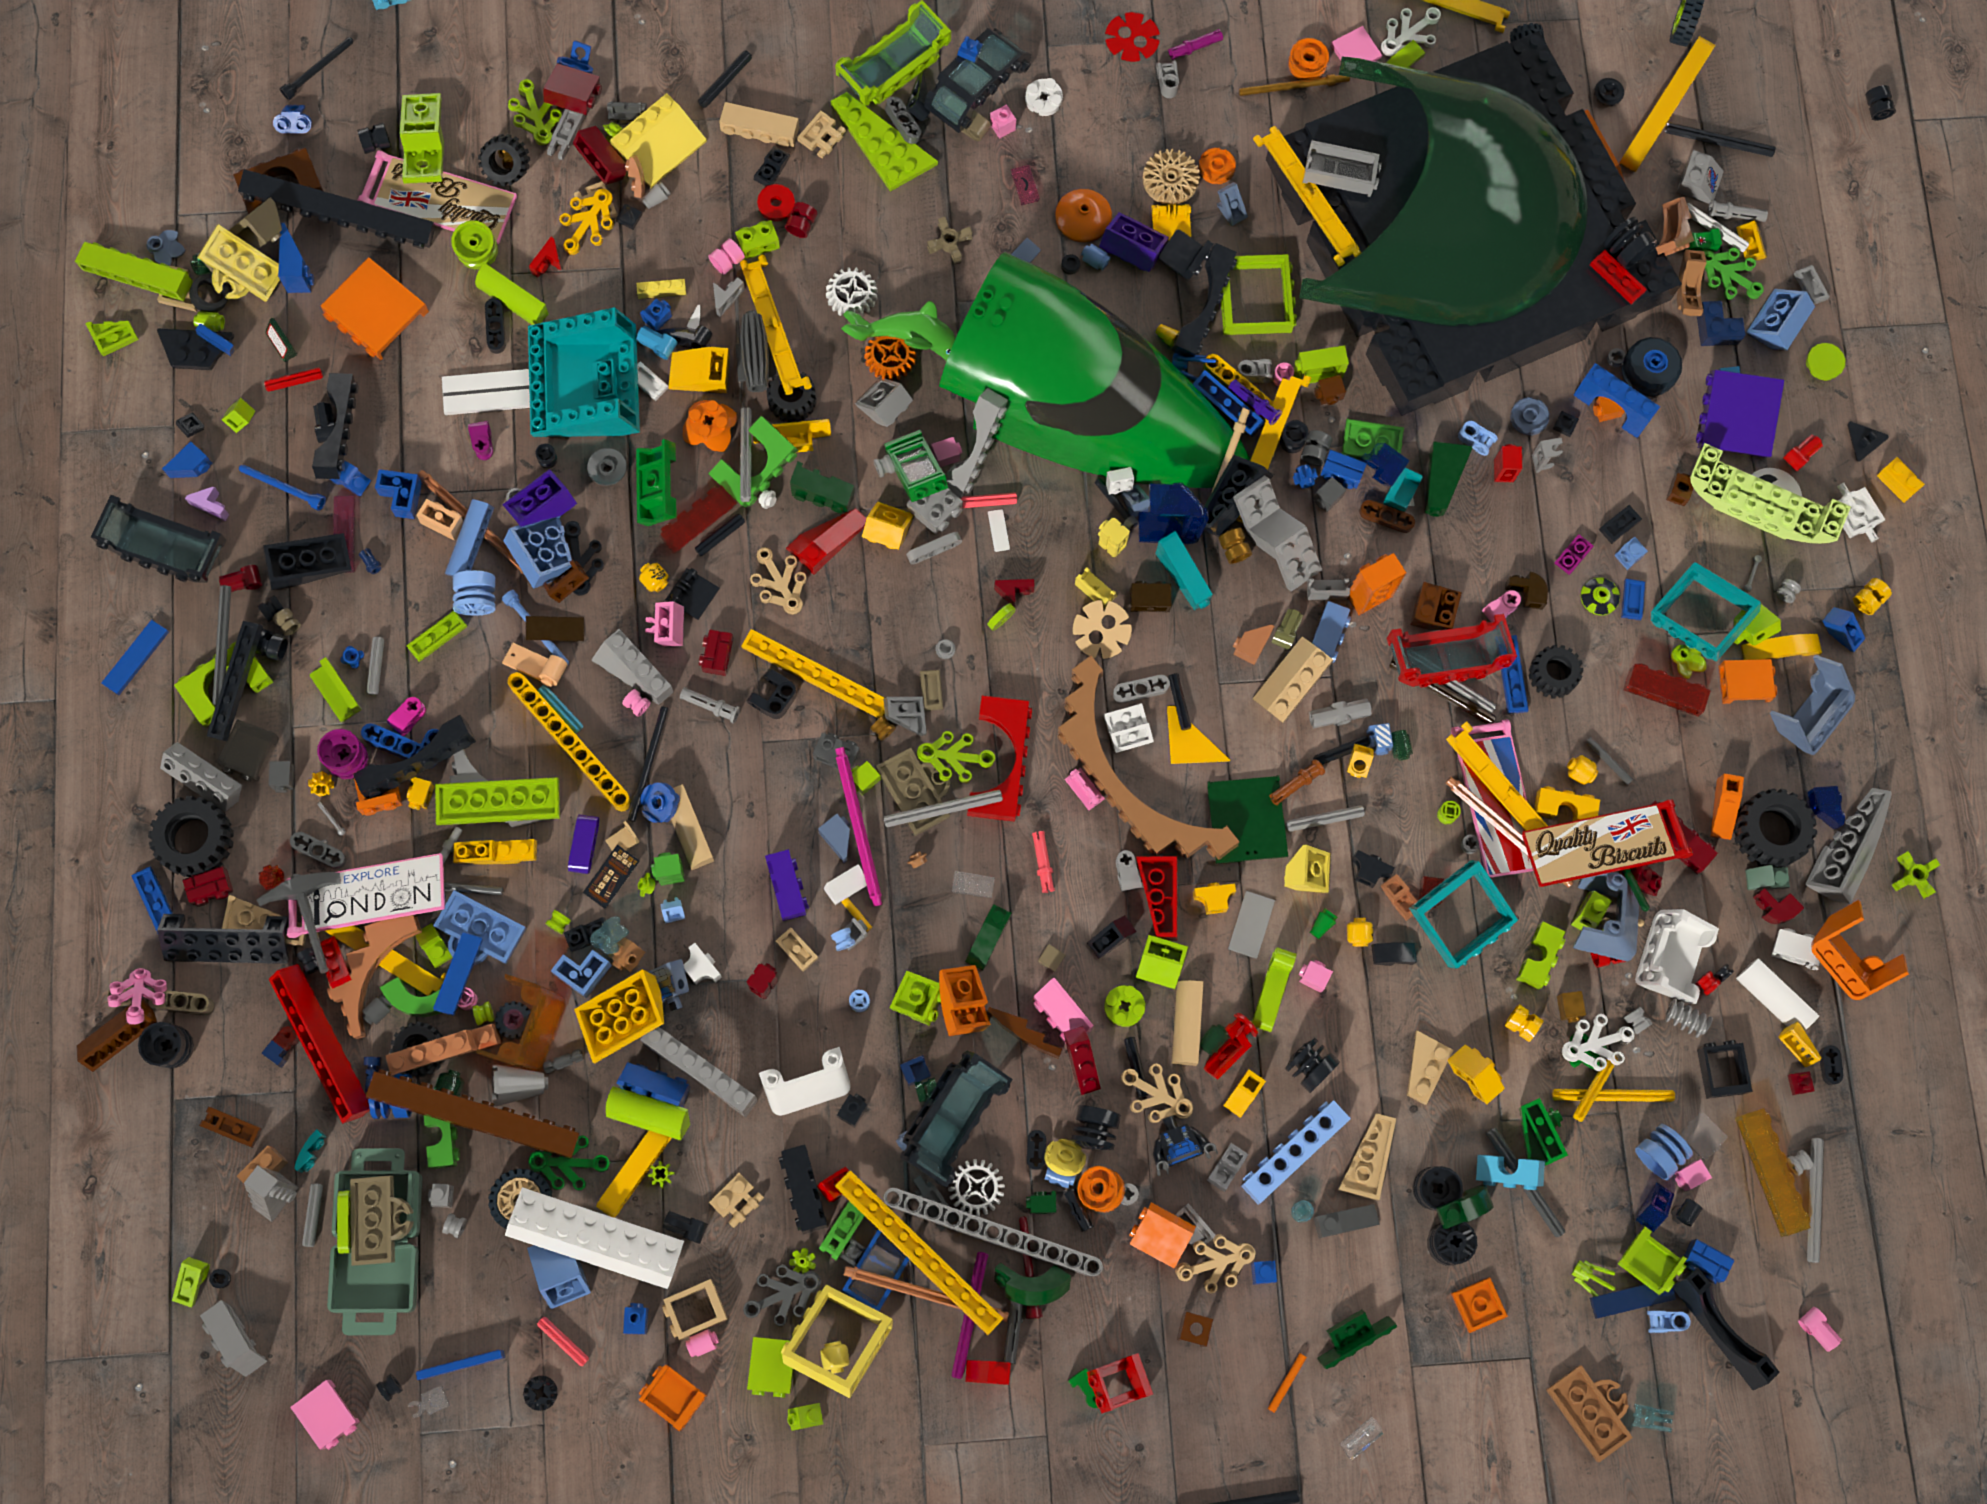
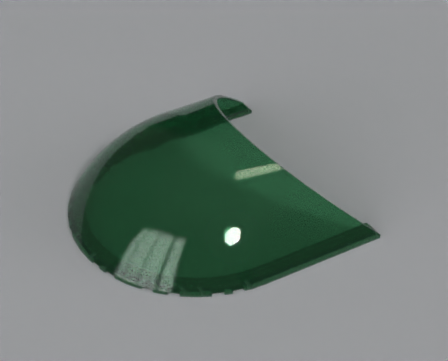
M1342 56L1339 75L1406 87L1416 94L1427 117L1429 130L1428 153L1416 188L1406 205L1388 228L1359 256L1323 281L1310 278L1303 279L1299 298L1449 326L1469 324V326L1477 325V323H1491L1514 316L1518 312L1535 305L1540 299L1549 294L1567 274L1578 255L1585 234L1588 211L1587 192L1581 169L1572 149L1557 128L1532 105L1515 94L1492 84L1372 60Z

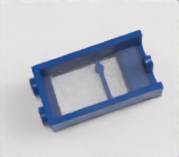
M878 1229L856 1267L898 1280L910 1259ZM849 1277L842 1289L846 1295L879 1312L892 1291L891 1289L860 1280H852L851 1277Z

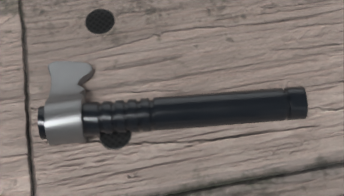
M1097 479L1094 482L1124 518L1125 522L1122 525L1128 530L1134 529L1138 525V521L1127 512L1114 494L1109 495L1107 486L1102 479Z

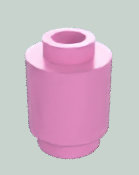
M706 1329L691 1336L685 1342L691 1357H699L717 1349L716 1344L719 1343L715 1331L711 1332L710 1329Z

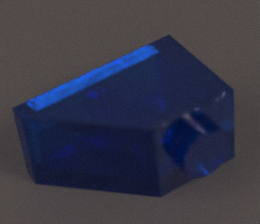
M1657 1182L1640 1207L1636 1221L1654 1232L1668 1217L1675 1194Z

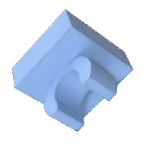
M674 897L675 901L667 902V900H664L663 904H660L665 923L685 919L681 900L677 897Z

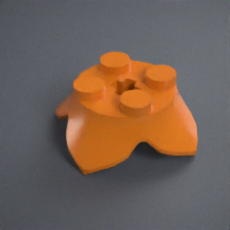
M714 400L698 401L689 408L688 418L683 426V440L691 445L704 443L713 451L725 452L731 440L730 429L737 422V413L729 406L719 404ZM712 420V424L708 425L706 421Z

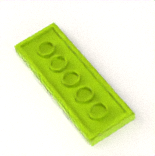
M559 778L435 784L436 825L559 819Z

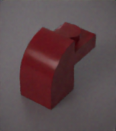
M1765 888L1753 896L1757 906L1767 912L1761 918L1771 924H1783L1797 916L1804 909L1791 893L1784 896L1779 902Z

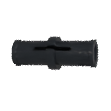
M1075 1188L1064 1193L1072 1209L1071 1214L1075 1216L1081 1232L1093 1228L1094 1226L1086 1211L1087 1207L1079 1199L1077 1189Z

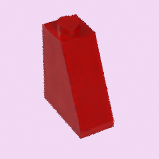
M967 1360L965 1382L1009 1385L1011 1363Z

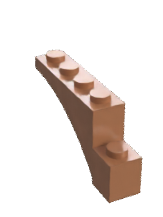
M1684 196L1662 204L1664 231L1661 243L1656 247L1658 255L1662 253L1665 256L1690 247L1689 243L1695 241L1687 220L1692 217Z
M489 1024L474 1030H463L385 1055L389 1071L392 1073L391 1076L447 1059L486 1050L503 1043L496 1024Z

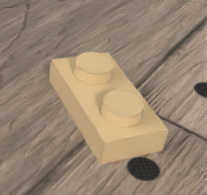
M791 927L776 940V943L803 972L818 959V956Z

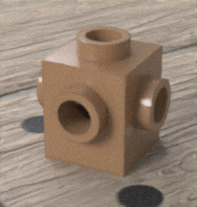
M622 936L612 947L608 957L613 960L612 965L620 971L624 968L631 972L639 964L640 959L646 952Z

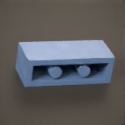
M1328 601L1312 644L1331 657L1334 663L1338 652L1335 651L1337 644H1342L1345 636L1342 630L1344 627H1348L1351 616H1348L1350 609Z

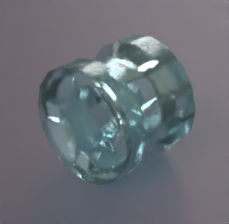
M1305 1200L1295 1203L1291 1209L1293 1219L1300 1223L1310 1220L1314 1214L1312 1204Z

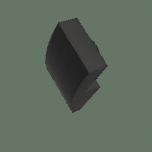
M773 146L765 156L764 163L755 173L754 180L766 187L773 185L785 167L790 154Z
M601 917L586 925L581 924L564 932L571 952L612 937L605 917Z
M1391 942L1371 945L1374 965L1392 966L1395 963L1414 965L1417 963L1415 943Z

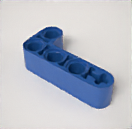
M372 723L363 726L361 735L369 745L405 760L426 747L439 730H429L421 744ZM370 733H371V734L376 733L377 736L380 737V739H378L377 737H375V736H373V735H371V736L369 737V734H370ZM389 739H395L393 745L386 746V742ZM407 747H413L411 753L404 754Z

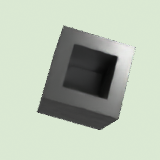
M1332 477L1316 492L1314 497L1315 503L1319 508L1325 509L1328 512L1343 498L1346 489Z
M270 761L268 785L278 793L294 790L295 766L290 761Z

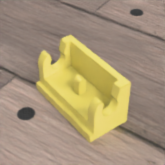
M1087 567L1082 575L1079 574L1076 577L1075 585L1093 601L1101 600L1103 610L1107 607L1109 601L1112 602L1117 597V593L1099 580Z

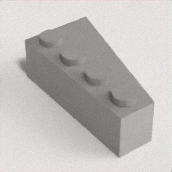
M258 1165L244 1182L246 1191L249 1192L248 1197L251 1198L252 1208L271 1222L277 1217L286 1203H290L296 1197V1190L299 1188L280 1173Z

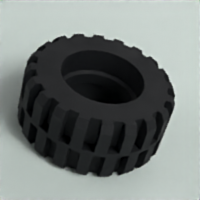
M1774 788L1768 789L1766 792L1761 791L1747 800L1738 810L1739 813L1735 822L1737 824L1733 830V833H1737V837L1734 840L1736 844L1740 843L1741 848L1739 850L1741 853H1746L1748 855L1747 859L1751 862L1754 860L1758 861V866L1773 865V868L1778 866L1780 868L1786 867L1805 856L1809 852L1808 849L1815 842L1813 838L1817 836V830L1813 827L1817 825L1815 818L1812 819L1813 811L1811 808L1807 809L1805 806L1807 802L1804 799H1797L1798 795L1793 792L1787 794L1785 789L1776 791ZM1764 812L1776 813L1787 822L1790 829V839L1786 845H1775L1763 836L1759 820Z
M186 796V800L179 797L174 799L175 803L173 804L170 802L166 803L163 811H157L155 814L158 816L156 821L152 820L150 824L153 830L148 831V838L152 840L149 842V846L154 851V857L173 873L181 874L184 877L195 876L212 870L215 866L220 867L223 864L221 860L224 857L226 859L229 857L230 853L227 850L228 848H233L234 843L231 840V837L234 836V831L230 828L232 824L226 817V814L211 801H207L202 797L196 799L194 796ZM191 820L204 821L208 826V837L204 845L199 850L190 854L178 852L175 848V836L179 828Z

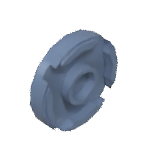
M1527 397L1515 403L1511 410L1510 420L1518 432L1532 436L1539 434L1546 428L1550 413L1542 401Z

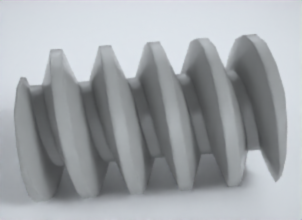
M1676 998L1672 1000L1666 1012L1667 1023L1671 1019H1674L1673 1026L1680 1022V1030L1689 1027L1688 1034L1695 1030L1696 1038L1701 1034L1704 1035L1713 1021V1017L1707 1018L1706 1013L1703 1012L1699 1015L1698 1009L1692 1010L1691 1005L1684 1007L1683 1001L1677 1003Z

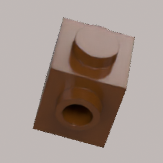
M1341 375L1318 380L1316 388H1314L1315 396L1320 400L1321 405L1336 404L1339 400H1343L1346 394Z

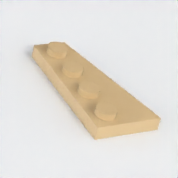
M229 895L222 929L263 930L267 916L281 915ZM297 922V927H302V923ZM285 934L286 944L304 947L307 934L296 938H289Z
M1377 1113L1374 1115L1338 1191L1380 1200L1396 1118Z

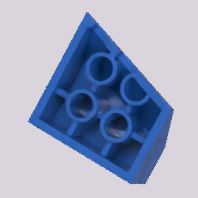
M627 1062L616 1083L621 1089L682 1108L685 1105L691 1088L689 1084H686L687 1080L675 1077V1079L667 1077L668 1074L659 1070L653 1072L644 1065L637 1063L634 1065Z

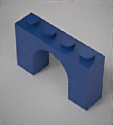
M1596 363L1574 393L1575 397L1588 406L1598 396L1606 397L1616 402L1627 415V420L1621 428L1636 438L1639 437L1660 408L1659 405Z

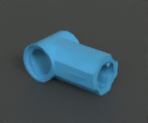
M645 325L641 327L636 337L637 342L652 349L656 355L665 360L669 358L678 344L670 335H662Z

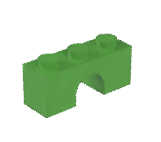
M424 1115V1125L426 1127H439L442 1131V1139L438 1144L426 1146L428 1168L439 1169L457 1166V1161L460 1160L459 1148L455 1146V1140L458 1139L457 1127H454L452 1123Z

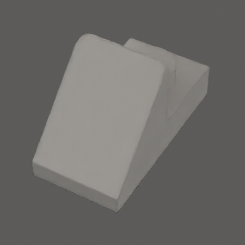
M738 277L734 282L731 281L727 285L725 291L713 283L717 315L721 317L745 290L744 282Z

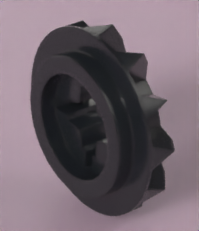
M1604 78L1596 84L1594 95H1596L1597 101L1603 103V106L1607 104L1612 107L1614 104H1619L1623 99L1624 88L1616 79ZM1606 90H1607V91H1612V90H1614L1611 95H1610V94L1604 95L1605 92H1606Z
M547 1376L531 1378L525 1385L523 1392L525 1403L531 1409L537 1411L550 1408L555 1403L558 1395L555 1382ZM545 1384L543 1392L548 1398L540 1397L537 1399V1394L532 1389H540Z

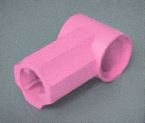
M1816 1307L1811 1308L1798 1320L1802 1329L1808 1334L1813 1335L1827 1352L1836 1348L1842 1341L1827 1323L1826 1316Z

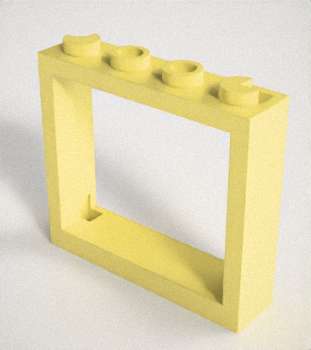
M825 1285L822 1291L819 1290L817 1292L813 1306L811 1308L808 1307L805 1311L804 1320L801 1325L798 1324L795 1327L791 1341L786 1342L781 1351L783 1363L851 1398L892 1330L893 1319ZM828 1299L879 1325L846 1380L794 1353Z

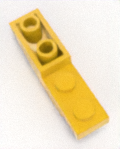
M535 839L496 842L484 840L454 843L453 863L518 864L521 861L537 860V840Z

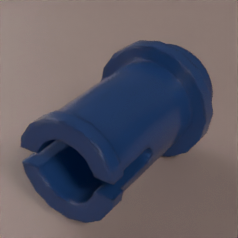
M369 548L365 549L366 554L362 550L359 556L365 563L367 572L371 574L378 573L381 570L380 561L375 559Z

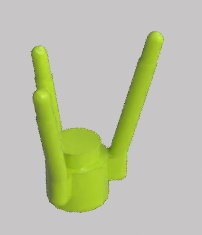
M1580 1260L1578 1261L1571 1275L1575 1277L1574 1281L1581 1284L1593 1297L1599 1295L1583 1280L1588 1282L1589 1279H1592L1612 1291L1615 1290V1287L1593 1275V1270L1591 1269L1613 1276L1615 1275L1614 1271L1593 1265L1586 1260L1584 1263Z

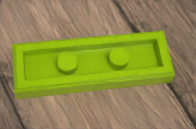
M452 611L406 646L418 662H421L468 626L458 613Z

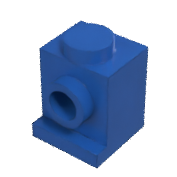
M656 298L645 310L640 312L642 321L654 331L659 330L672 317L671 306L665 300L660 302Z

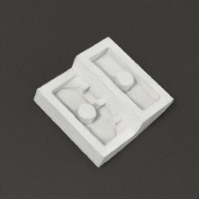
M1142 703L1103 714L1115 753L1154 742Z

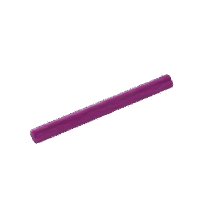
M985 1252L977 1253L970 1284L979 1295L988 1259V1254ZM965 1313L951 1374L953 1378L957 1379L963 1378L974 1322Z

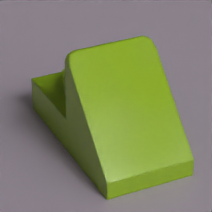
M433 923L421 929L422 933L415 935L420 947L425 951L435 968L453 958Z

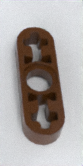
M1372 500L1364 501L1359 509L1362 518L1402 533L1410 532L1415 525V519L1411 514ZM1368 506L1371 507L1370 514L1366 513V508ZM1378 509H1379L1380 512H1379V514H1378V517H1375L1376 514H1377V511H1378ZM1389 512L1392 515V520L1385 521L1382 518V513ZM1399 516L1398 521L1395 524L1394 521L1396 520V517ZM1405 519L1408 520L1407 527L1403 526V521Z

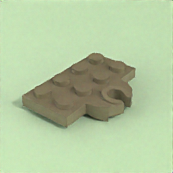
M912 748L876 766V770L900 812L943 803L941 799L947 795L950 789V780L941 783L936 782L933 777L939 772L931 763L920 764ZM948 813L907 824L913 835L917 836L950 818V815Z
M394 1176L350 1179L351 1266L395 1263V1240L405 1237L414 1224L413 1221H406L401 1224L399 1217L403 1212L413 1214V1209L402 1198H394Z

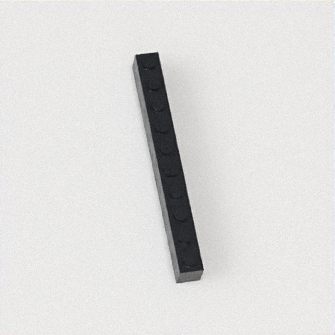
M245 169L243 170L238 192L243 196L244 200L250 202L258 200L263 203L271 197L276 206L281 207L280 209L292 213V210L300 212L299 214L304 217L311 218L312 215L319 217L318 220L322 222H337L338 226L349 228V226L355 227L357 231L366 234L368 231L373 232L375 236L383 239L391 237L394 238L395 242L405 244V242L413 243L412 246L419 249H424V247L430 248L436 228L434 222Z

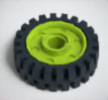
M1681 0L1671 29L1670 43L1688 46L1698 24L1704 0Z

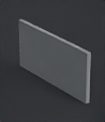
M1249 891L1245 892L1228 950L1257 959L1275 900Z

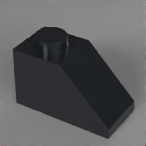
M1124 915L1112 921L1088 941L1087 944L1096 957L1100 959L1124 943L1137 931Z

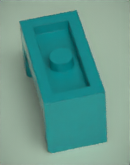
M1402 466L1383 505L1405 512L1423 476Z

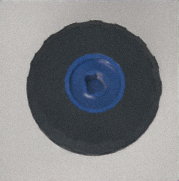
M1647 337L1639 340L1630 347L1624 357L1622 364L1624 380L1629 386L1643 395H1662L1668 392L1678 381L1682 373V358L1678 350L1670 342L1662 338Z

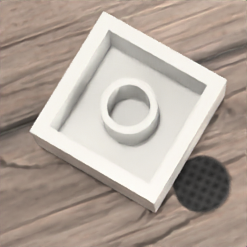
M1131 467L1107 472L1106 486L1109 495L1133 490L1134 475Z

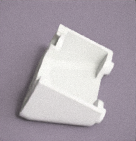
M1684 909L1660 910L1652 921L1636 973V983L1644 988L1676 998L1685 1003L1696 1004L1700 990L1697 985L1691 982L1702 947H1709L1715 943L1719 928Z
M840 1047L824 1053L822 1057L823 1070L784 1082L781 1073L775 1069L760 1072L761 1082L773 1113L782 1116L846 1095L850 1091L851 1085Z

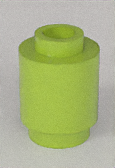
M199 311L194 316V326L197 327L199 324H203L213 332L223 331L225 318L219 313Z

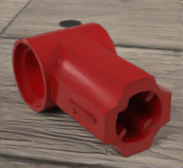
M1811 434L1783 458L1798 471L1823 447L1822 440L1818 436Z

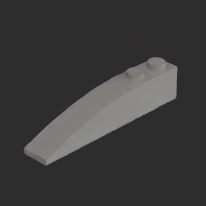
M1872 788L1857 806L1858 810L1855 814L1848 817L1843 829L1840 832L1837 831L1833 836L1834 840L1831 844L1825 846L1821 851L1806 882L1807 887L1833 901L1851 904L1880 838L1892 795L1891 791Z

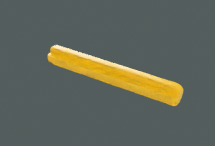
M1605 1059L1607 1066L1602 1071H1598L1573 1114V1118L1579 1122H1582L1615 1066L1608 1059Z

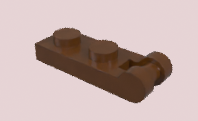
M208 1106L206 1110L207 1115L204 1121L201 1120L199 1126L251 1148L254 1147L262 1128ZM215 1116L219 1117L216 1125H213L212 1122Z

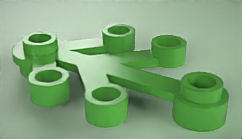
M1731 248L1728 252L1714 254L1710 250H1704L1705 257L1710 259V261L1706 260L1705 266L1709 280L1708 287L1710 289H1717L1721 284L1720 278L1715 276L1714 269H1716L1721 275L1725 289V298L1731 300L1737 295V289L1732 286L1730 279L1745 287L1750 298L1757 299L1762 295L1764 288L1761 283H1752L1735 272L1753 270L1756 266L1755 259L1747 258L1745 262L1723 265L1718 261L1728 259L1735 261L1739 257L1740 251L1737 248Z

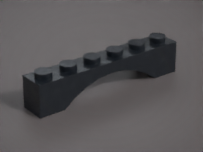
M1215 243L1205 263L1209 284L1205 306L1199 317L1179 330L1171 351L1185 357H1194L1196 354H1200L1203 344H1201L1202 338H1206L1210 330L1208 323L1213 321L1217 312L1214 309L1216 303L1219 304L1222 300L1223 286L1226 287L1230 280L1228 273L1236 265L1237 260L1234 259L1236 251L1218 243Z
M329 373L326 389L330 401L337 409V420L329 438L315 450L312 468L316 479H340L341 471L345 469L344 456L348 452L346 442L350 439L349 425L353 423L352 409L356 407L355 394L358 393V382H355L353 374Z
M458 715L442 724L432 741L412 757L393 764H370L354 773L353 776L364 797L367 799L379 797L383 793L398 787L401 783L416 777V775L426 769L432 768L444 759L450 758L462 749L468 748L476 742V739L467 721L461 715Z
M1699 1268L1684 1274L1675 1282L1672 1288L1753 1391L1769 1384L1780 1373L1766 1354L1746 1343L1728 1325L1715 1302L1711 1283Z

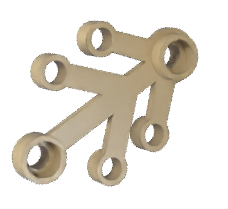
M766 547L759 549L757 560L760 564L766 565L774 581L764 579L760 574L756 573L750 578L751 584L754 587L762 586L780 591L784 597L773 596L770 591L763 590L760 593V600L763 603L783 606L788 614L799 613L803 607L800 594L803 584L807 581V577L804 572L795 574L796 584L791 594L788 585L793 570L797 566L796 557L793 555L786 557V568L783 577H781L772 561V551ZM767 552L768 556L762 557L761 554ZM791 559L795 561L792 565L788 564V561ZM803 576L804 580L798 581L797 578ZM759 578L760 581L758 583H754L753 579ZM768 594L769 598L763 599L762 596ZM794 601L796 602V605L794 607L789 606V603Z
M1153 1064L1149 1067V1073L1151 1076H1154L1157 1088L1139 1079L1138 1073L1133 1069H1127L1122 1072L1121 1082L1125 1086L1134 1085L1153 1096L1142 1101H1133L1130 1108L1134 1113H1139L1145 1108L1165 1103L1171 1106V1108L1162 1111H1151L1148 1115L1150 1122L1157 1123L1161 1119L1173 1115L1180 1119H1185L1192 1114L1193 1105L1190 1100L1183 1096L1179 1075L1171 1074L1167 1077L1168 1085L1173 1088L1174 1099L1168 1095L1162 1076L1163 1069L1160 1064ZM1154 1066L1158 1067V1074L1153 1072ZM1127 1074H1129L1132 1077V1080L1130 1082L1126 1081L1125 1076ZM1172 1076L1177 1079L1176 1084L1171 1083L1170 1079ZM1135 1103L1140 1104L1139 1110L1134 1108ZM1180 1105L1185 1106L1184 1112L1179 1110ZM1153 1113H1157V1120L1152 1118Z
M1217 1234L1213 1238L1215 1246L1219 1249L1226 1248L1233 1252L1224 1255L1206 1246L1203 1241H1196L1193 1245L1194 1251L1198 1255L1205 1254L1212 1259L1192 1266L1182 1262L1177 1265L1175 1273L1181 1281H1188L1194 1274L1215 1268L1210 1278L1204 1282V1289L1212 1294L1217 1291V1282L1227 1264L1235 1262L1230 1272L1224 1276L1225 1284L1228 1287H1234L1238 1282L1236 1277L1243 1265L1249 1264L1255 1258V1250L1252 1245L1248 1243L1237 1245L1227 1240L1224 1235ZM1222 1238L1223 1243L1217 1244L1218 1239ZM1199 1245L1204 1246L1202 1250H1197V1247ZM1244 1252H1248L1246 1257H1242ZM1189 1271L1187 1276H1182V1273ZM1230 1277H1233L1234 1280L1231 1283H1228L1227 1280ZM1209 1284H1214L1212 1289H1207Z

